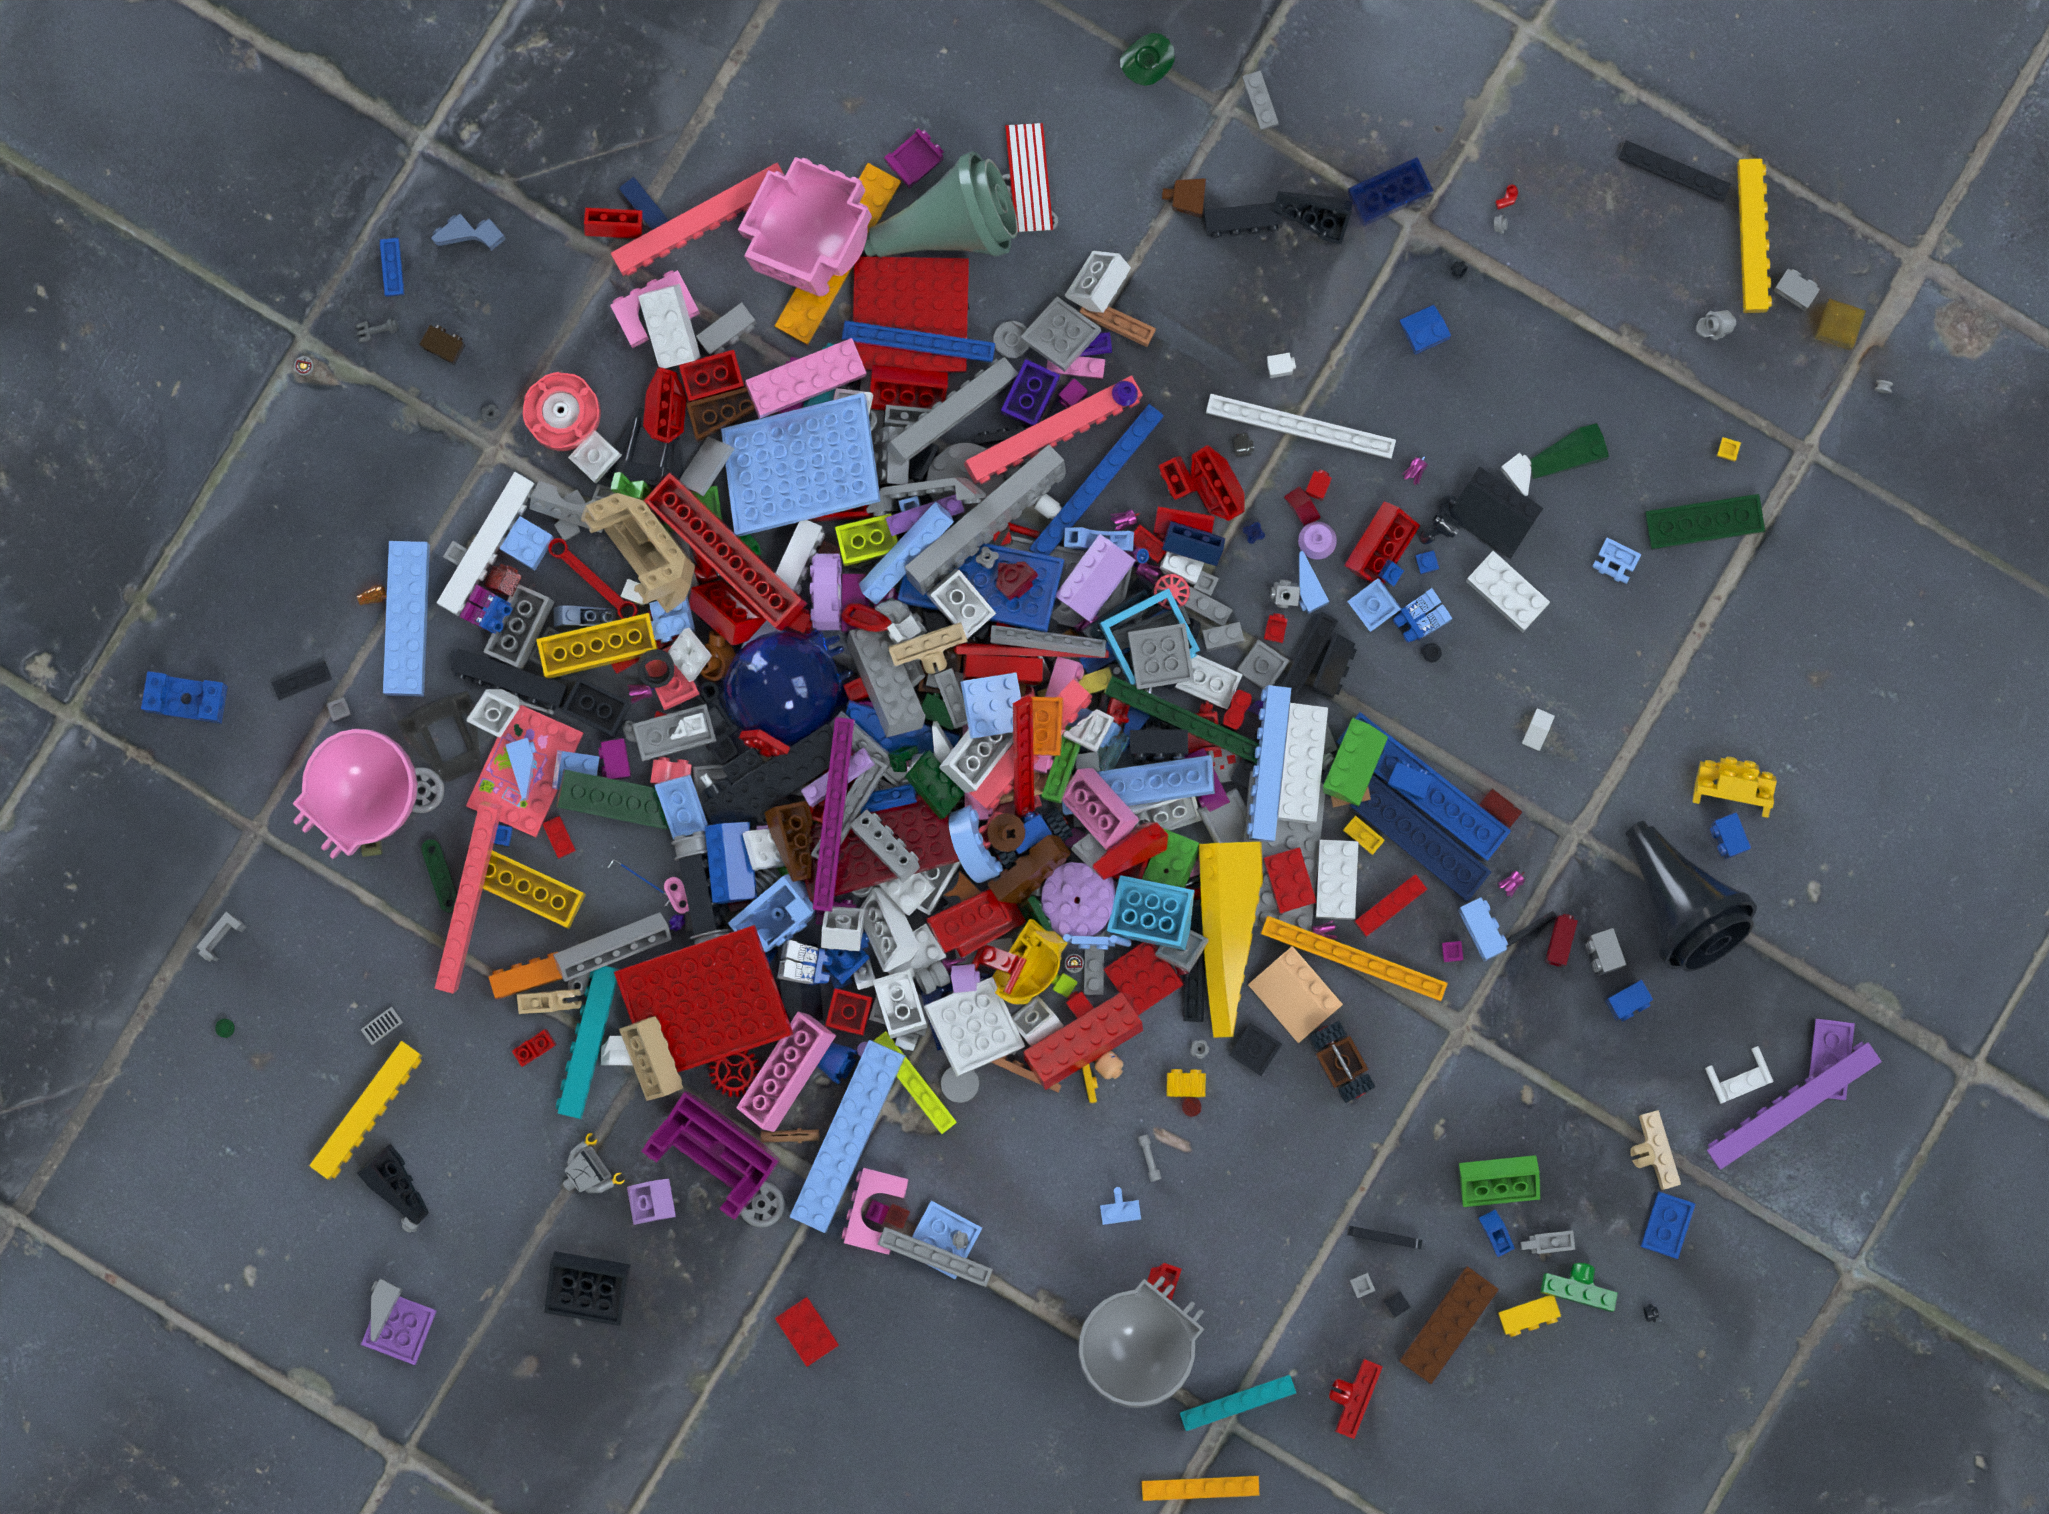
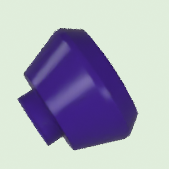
M1120 381L1113 387L1112 397L1117 404L1130 406L1137 400L1138 390L1132 382Z

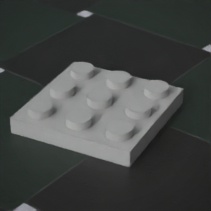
M1056 297L1022 334L1021 341L1065 372L1100 334L1101 328L1059 297Z
M1185 623L1127 632L1137 690L1194 680Z

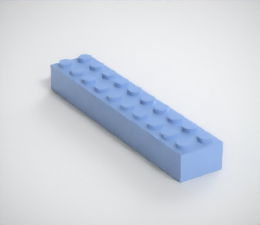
M872 1040L868 1041L790 1218L823 1233L827 1232L906 1055Z

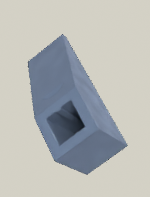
M566 605L554 608V627L586 628L616 621V608Z

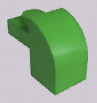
M621 472L614 473L613 481L611 482V490L614 493L644 501L653 491L644 481L630 482Z

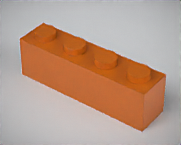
M558 952L548 954V958L543 960L540 957L529 960L530 964L522 966V963L510 966L511 970L504 971L499 969L493 971V975L488 977L495 999H501L562 980L563 978L557 969L553 954Z

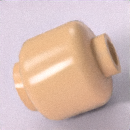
M1109 1051L1095 1060V1069L1105 1079H1116L1123 1072L1121 1070L1123 1061L1113 1051Z

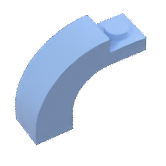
M1083 527L1065 528L1064 547L1088 551L1099 534H1101L1123 551H1133L1134 532L1095 531Z

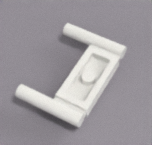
M1759 1046L1751 1049L1759 1067L1724 1082H1719L1712 1065L1705 1068L1720 1104L1774 1082Z

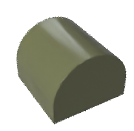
M382 841L361 845L362 856L383 854Z

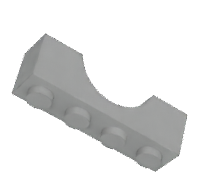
M539 481L531 496L529 509L590 529L585 521L582 522L581 517L585 506L598 500L592 499L585 504H571L559 496L556 486Z

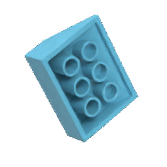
M1120 875L1107 932L1111 935L1186 950L1190 933L1194 890Z

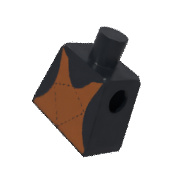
M959 871L942 894V899L946 903L939 911L942 912L981 893V891Z

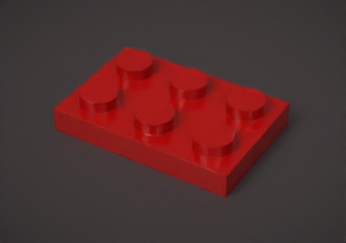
M1300 847L1262 858L1279 914L1317 903Z
M808 1297L775 1318L806 1367L839 1346Z

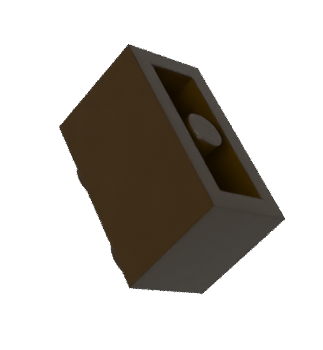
M429 325L419 344L420 347L455 365L466 346L462 342L463 338L454 333L452 336L445 333L446 329L439 325L435 327Z

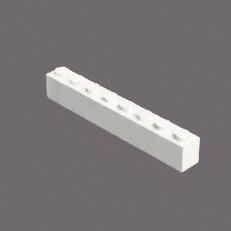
M514 472L438 599L437 604L456 616L460 615L476 584L478 585L479 581H483L487 576L488 571L486 569L489 564L493 565L498 556L496 553L516 523V519L525 512L527 508L525 504L528 499H531L536 487L535 483Z

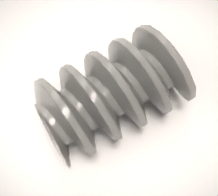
M777 868L762 869L763 873L760 871L756 872L757 878L755 877L758 896L763 894L762 891H766L769 886L771 887L775 881L777 882L780 879L781 874Z

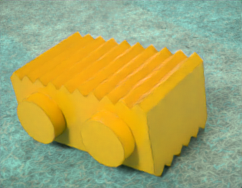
M1171 1069V1073H1167V1097H1205L1206 1073H1202V1070H1190V1073H1182V1069Z

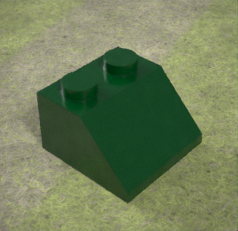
M934 692L932 695L927 694L921 706L925 714L924 721L933 724V721H937L942 729L955 732L943 697Z

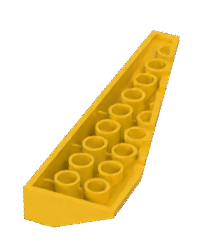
M1261 842L1199 844L1203 936L1208 938L1209 941L1204 948L1214 1038L1233 1037L1238 1013L1237 1006L1241 998L1240 990L1245 977L1244 970L1251 946L1253 923L1255 924L1256 920L1255 912L1260 899L1259 891L1263 883Z

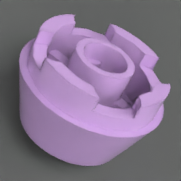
M1323 522L1307 524L1301 530L1298 538L1301 551L1312 559L1328 557L1334 551L1337 542L1334 530Z

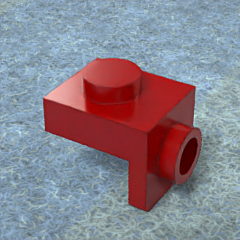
M1111 698L1106 714L1114 717L1113 722L1116 724L1128 723L1129 718L1127 714L1130 706Z

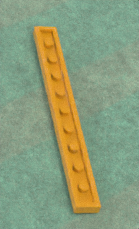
M1270 916L1266 917L1260 933L1438 1001L1442 1000L1448 984Z

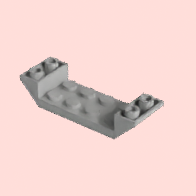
M954 477L883 487L879 491L881 501L870 504L866 510L867 513H874V516L892 515L893 511H898L897 499L908 498V496H923L929 493H943L944 491H956L957 500L964 501V504L980 503L981 499L987 497V494L969 479Z

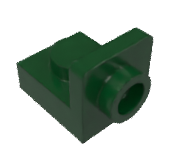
M904 745L888 754L893 772L907 771L906 761L911 760L912 756L919 753L917 746Z

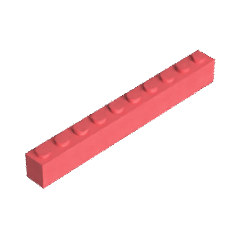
M778 162L611 252L623 276H630L637 272V268L651 265L657 257L663 258L671 253L670 250L676 247L677 249L684 247L690 239L696 240L704 235L703 232L709 229L711 231L715 230L725 220L729 222L737 217L736 214L742 211L744 213L747 212L768 170L774 173L776 171L783 173Z
M1131 375L1122 380L1132 382L1138 390L1137 400L1129 406L1130 408L1139 404V400L1143 396ZM1115 384L967 459L964 466L973 483L977 484L980 482V484H984L991 480L990 477L994 474H997V476L1002 475L1008 471V467L1012 465L1017 467L1024 463V459L1028 457L1032 459L1047 445L1054 448L1057 446V442L1061 440L1065 442L1073 438L1074 433L1078 431L1083 433L1091 428L1090 425L1103 423L1107 420V416L1111 414L1116 416L1122 413L1123 408L1127 406H1121L1114 401L1112 390Z
M486 801L479 804L435 989L453 994L459 988L503 806Z

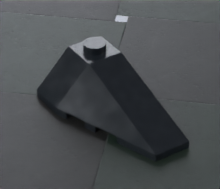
M1278 191L1273 210L1291 221L1298 222L1304 229L1311 230L1322 240L1342 245L1352 213L1353 202L1336 197Z
M389 1144L371 1158L357 1174L372 1191L418 1225L429 1212L420 1193L414 1189L411 1182L413 1179L411 1175L407 1174L403 1166L405 1165L403 1158Z

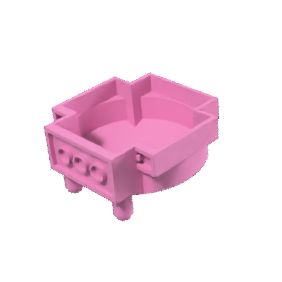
M795 157L786 175L779 171L774 173L768 170L738 228L742 237L752 241L744 255L752 269L817 296L826 295L829 292L827 282L833 275H844L859 259L866 243L867 225L872 215L868 207L860 203L865 192L862 181L856 177L848 178L837 170L835 172L830 171L822 164L818 166L812 164L806 158L799 159Z

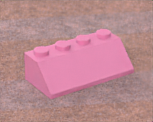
M1093 768L1078 769L1066 787L1062 801L1106 850L1129 835L1139 821V818Z

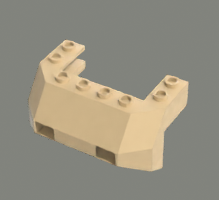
M619 493L585 506L581 517L582 522H586L591 533L604 528L605 532L638 574V579L641 583L635 585L634 591L640 594L644 604L657 600L665 612L668 613L685 601L691 586L695 565L651 507L643 500Z

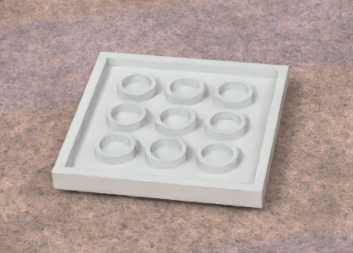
M993 977L977 983V991L953 993L924 1006L956 1077L1025 1047L1004 1000L995 994L998 987Z

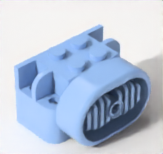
M787 874L729 921L728 924L734 931L755 925L766 953L773 947H779L785 941L791 940L793 938L792 935L803 930L807 923L815 916L817 910H813V902L809 900L805 882H793L790 875Z

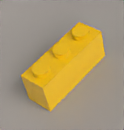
M1550 1295L1497 1313L1504 1334H1509L1510 1337L1521 1334L1520 1330L1528 1328V1331L1540 1328L1539 1324L1546 1322L1547 1325L1558 1322L1557 1318L1561 1317L1556 1299Z

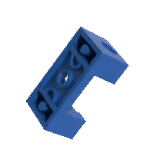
M147 671L141 709L147 713L222 724L228 686L221 682L204 680V682ZM184 694L191 695L192 699L189 704L182 703L181 699Z

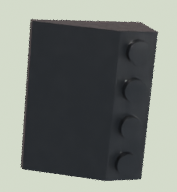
M1479 466L1458 498L1456 505L1452 507L1450 514L1453 519L1458 521L1462 528L1511 559L1542 512L1543 507Z
M554 1251L550 1262L544 1313L620 1326L631 1264Z

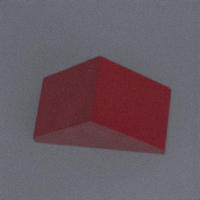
M1300 486L1284 496V499L1304 527L1321 518L1312 500Z

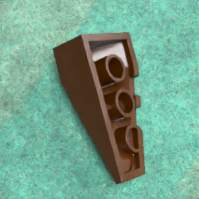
M803 801L777 806L764 812L769 832L792 881L810 879L812 856L810 854L812 837L810 833L813 819L808 802Z

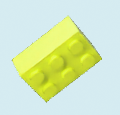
M891 514L835 527L844 566L882 558L898 542L897 535L891 536L886 517L892 516Z

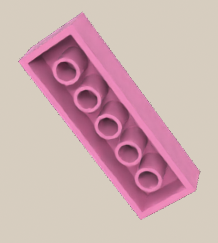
M851 338L745 381V385L760 419L861 379L867 373Z
M797 1012L790 1023L793 1035L779 1040L736 1107L764 1130L775 1132L836 1037L835 1034L812 1016L802 1012Z

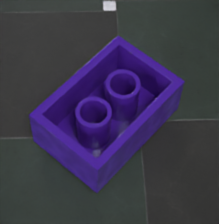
M1025 359L1001 409V414L1028 427L1038 424L1058 385L1060 375Z

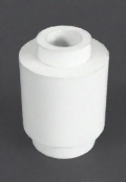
M1047 494L1040 495L1034 503L1036 505L1034 509L1052 520L1062 509L1059 506L1060 503Z

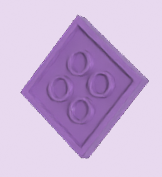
M399 1296L377 1342L371 1340L370 1320L361 1345L416 1365L437 1310Z

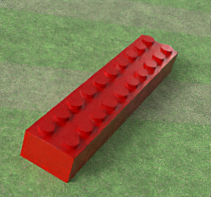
M669 473L646 497L644 502L776 629L782 631L806 606L807 602L676 476Z

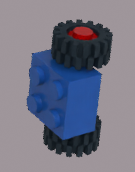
M1056 806L1042 814L1049 827H1047L1043 818L1036 810L1027 813L1020 819L1025 827V839L1017 849L1005 852L999 851L992 846L1005 869L1009 870L1017 865L1015 861L1018 858L1015 854L1022 853L1040 842L1047 835H1051L1052 832L1055 836H1059L1063 842L1073 836L1066 820Z

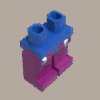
M476 584L468 600L483 607V609L467 602L459 617L496 634V632H501L504 627L502 623L504 617L510 615L513 609L510 606L511 603Z

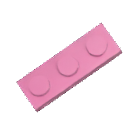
M1078 357L1065 372L1049 360L1047 361V369L1059 375L1103 379L1105 359Z

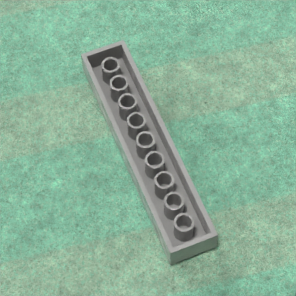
M1047 445L906 565L907 580L922 596L926 592L928 593L936 586L935 584L949 575L954 568L961 567L968 556L975 555L982 544L989 543L995 533L1003 531L1007 527L1008 522L1012 519H1017L1022 514V510L1026 507H1031L1036 502V498L1041 494L1045 495L1055 482L1059 483L1062 481L1066 474L1064 459L1050 445Z

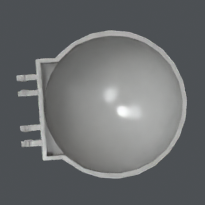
M1162 1276L1153 1286L1144 1279L1135 1290L1118 1293L1103 1300L1091 1311L1083 1324L1078 1345L1081 1370L1091 1387L1111 1403L1127 1408H1145L1157 1405L1172 1397L1183 1386L1190 1375L1195 1359V1340L1204 1331V1328L1197 1321L1204 1311L1202 1309L1199 1310L1193 1319L1189 1317L1187 1313L1194 1308L1195 1303L1191 1301L1184 1311L1177 1307L1167 1298V1295L1174 1288L1172 1284L1167 1286L1163 1294L1157 1290L1165 1280Z

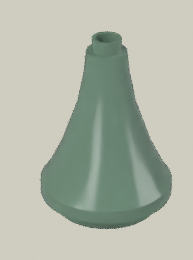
M974 151L961 155L955 165L941 180L910 206L869 228L864 246L866 254L869 257L877 254L881 258L923 250L967 251L988 254L994 257L1009 253L1011 239L1016 238L1018 234V225L1009 190L998 167L991 159L983 160Z

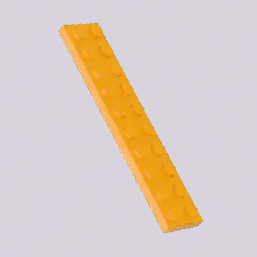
M867 163L859 180L862 181V185L865 188L860 203L866 205L872 215L867 225V233H869V228L878 224L900 186L901 180ZM853 266L844 275H833L827 282L829 292L824 296H817L796 288L775 324V328L809 345Z

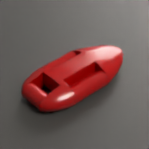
M860 603L848 604L841 613V618L845 623L869 632L888 630L887 627L892 624L891 620L883 613L875 610L873 607ZM852 611H854L855 613L852 617H850L849 615Z

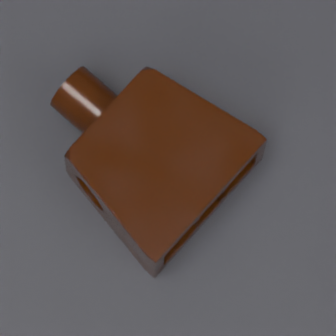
M1206 179L1175 180L1174 189L1163 188L1162 200L1173 201L1172 210L1202 218Z

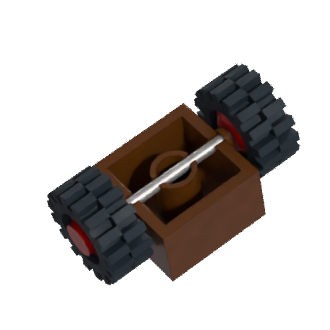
M1337 1021L1320 1029L1315 1034L1309 1036L1316 1051L1329 1044L1328 1048L1317 1053L1315 1056L1333 1089L1346 1082H1351L1338 1089L1343 1101L1347 1103L1366 1094V1092L1376 1086L1369 1074L1358 1079L1355 1078L1369 1069L1350 1036L1337 1043L1334 1042L1346 1035L1340 1021Z

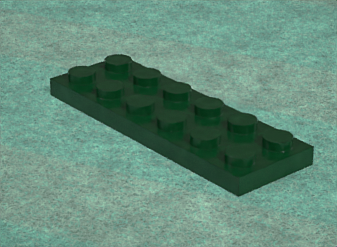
M1759 494L1645 512L1651 550L1765 532Z
M563 770L556 807L668 830L669 826L656 788Z

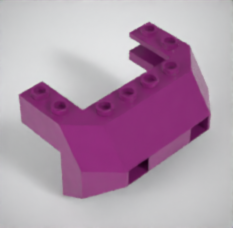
M688 1091L682 1094L668 1118L651 1135L641 1151L657 1163L672 1146H675L680 1152L694 1160L695 1163L701 1165L713 1176H716L728 1187H731L733 1190L719 1209L734 1220L750 1204L780 1161L767 1146L707 1102Z

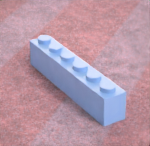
M935 501L859 583L863 595L877 605L906 574L905 566L935 542L954 522L950 513Z

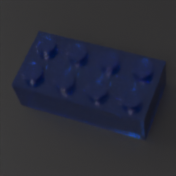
M1418 157L1348 188V195L1351 202H1353L1352 204L1363 227L1432 196L1434 192Z

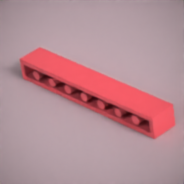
M1074 679L1057 696L1064 698L1062 734L1066 730L1065 726L1077 719L1079 716L1077 713L1082 708H1087L1091 703L1090 699L1093 697ZM1013 745L998 761L978 789L969 792L988 811L991 808H996L1000 803L999 799L1004 794L1007 795L1014 787ZM1034 755L1035 765L1039 760V757L1037 755Z

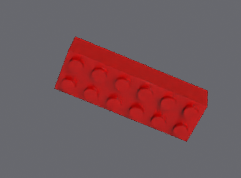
M1121 992L1023 1052L1024 1059L1043 1088L1047 1090L1103 1054L1142 1032V1021Z

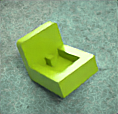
M1061 972L1060 975H1056L1051 983L1053 984L1051 988L1067 998L1077 985V981Z

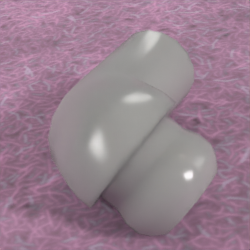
M630 720L625 721L622 728L626 739L637 743L632 726L634 723Z

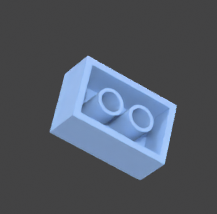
M1480 897L1460 907L1458 912L1483 962L1505 952L1508 943L1505 936H1500L1497 930L1499 928L1495 917L1491 918L1489 914L1491 909L1486 900L1483 901Z

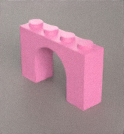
M678 270L665 273L663 275L664 278L658 281L657 279L651 280L642 289L636 288L632 290L630 295L625 298L623 296L613 300V304L610 305L632 348L649 340L639 320L641 304L638 296L643 293L680 284L689 318L691 319L700 314Z
M863 1168V1171H859L856 1182L859 1183L858 1190L853 1191L851 1201H854L853 1209L849 1208L846 1219L850 1220L848 1228L844 1227L842 1239H845L844 1243L890 1255V1249L877 1245L882 1233L871 1230L865 1225L861 1210L866 1199L877 1193L904 1198L909 1179Z

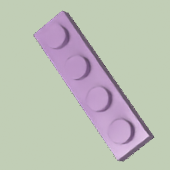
M864 747L851 756L848 783L875 765ZM829 771L801 790L809 806L814 807L826 799Z

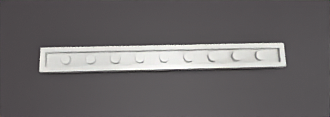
M1213 394L1210 395L1206 414L1388 459L1392 458L1396 442L1395 439Z

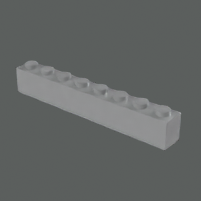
M1005 357L1001 360L995 359L993 363L989 364V368L986 371L983 369L974 376V380L964 382L958 392L952 391L946 397V401L936 403L930 413L924 412L918 417L919 421L915 424L909 423L903 429V433L893 435L889 439L890 443L887 449L902 466L1013 383L1018 376V372Z

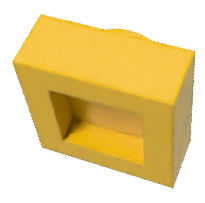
M1722 437L1717 457L1735 462L1741 442Z

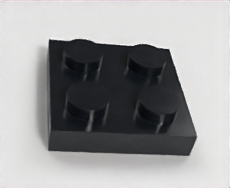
M1250 1023L1229 1056L1262 1076L1282 1046V1043Z

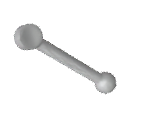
M519 698V706L524 705L551 715L554 714L553 710L524 702Z

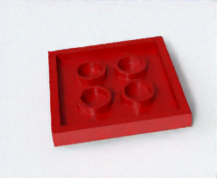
M1146 942L1140 943L1103 969L1119 993L1122 992L1137 1016L1184 985V982L1172 965L1156 957L1155 953L1159 948L1158 945Z

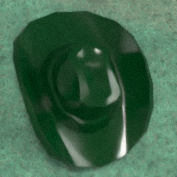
M1149 33L1134 42L1120 57V67L1125 76L1134 83L1144 86L1152 85L1161 80L1172 68L1175 60L1174 48L1169 39L1162 34Z

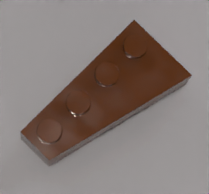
M747 387L686 403L697 442L756 410Z
M1047 835L1029 850V855L1015 861L1017 863L1016 866L1000 873L1002 877L996 882L992 879L987 883L998 901L1023 903L1033 891L1041 886V883L1046 878L1052 876L1058 866L1065 863L1066 858L1071 853L1059 836Z

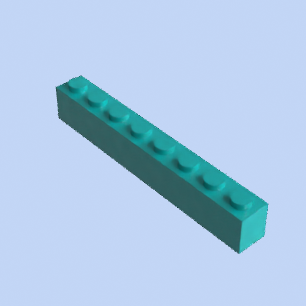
M604 966L590 972L589 978L592 981L585 991V997H587L586 1005L582 1004L580 1016H582L581 1024L577 1023L575 1034L578 1036L576 1042H572L570 1053H573L572 1059L567 1061L565 1072H568L566 1080L563 1079L560 1088L563 1094L556 1103L558 1114L582 1120L617 985L614 972L619 969Z

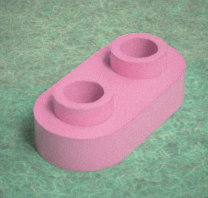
M676 877L667 879L664 884V890L673 908L680 914L688 913L689 908L684 884ZM677 884V890L672 891L671 885ZM685 901L686 907L681 908L679 906L680 902Z

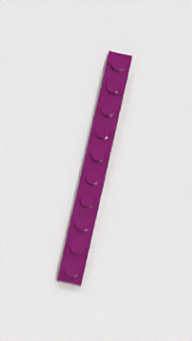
M835 717L813 910L833 912L855 719Z

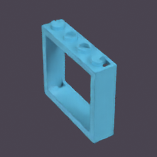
M1169 588L1099 623L1128 683L1131 685L1135 684L1136 686L1135 677L1109 627L1164 599H1167L1178 623H1185L1188 642L1191 646L1189 649L1191 659L1197 656L1196 652L1200 651Z

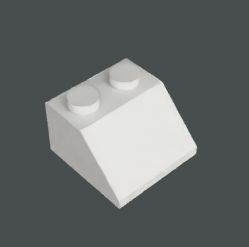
M503 689L485 690L468 716L467 722L500 738L519 710V697Z
M1038 995L1012 1016L1018 1032L1031 1047L1065 1027Z

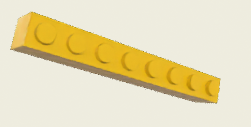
M1739 159L1737 170L1743 313H1765L1772 306L1771 295L1768 296V288H1771V278L1767 277V269H1770V258H1766V251H1769V239H1766L1765 232H1768V220H1765L1768 204L1764 202V194H1767V184L1763 183V176H1766V164H1762V159Z
M403 1041L399 1043L309 1165L311 1168L328 1180L335 1179L341 1172L340 1166L343 1162L347 1163L352 1157L351 1151L355 1146L358 1148L365 1139L363 1138L365 1132H370L376 1124L374 1120L378 1115L382 1116L388 1108L385 1105L389 1100L393 1101L399 1093L397 1090L399 1086L406 1084L410 1078V1071L413 1068L417 1069L422 1062L420 1059L422 1055Z

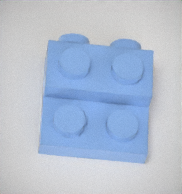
M687 596L685 601L668 613L665 612L658 601L649 603L653 618L651 623L655 640H661V643L672 641V637L679 636L686 628H690L692 632L695 631Z

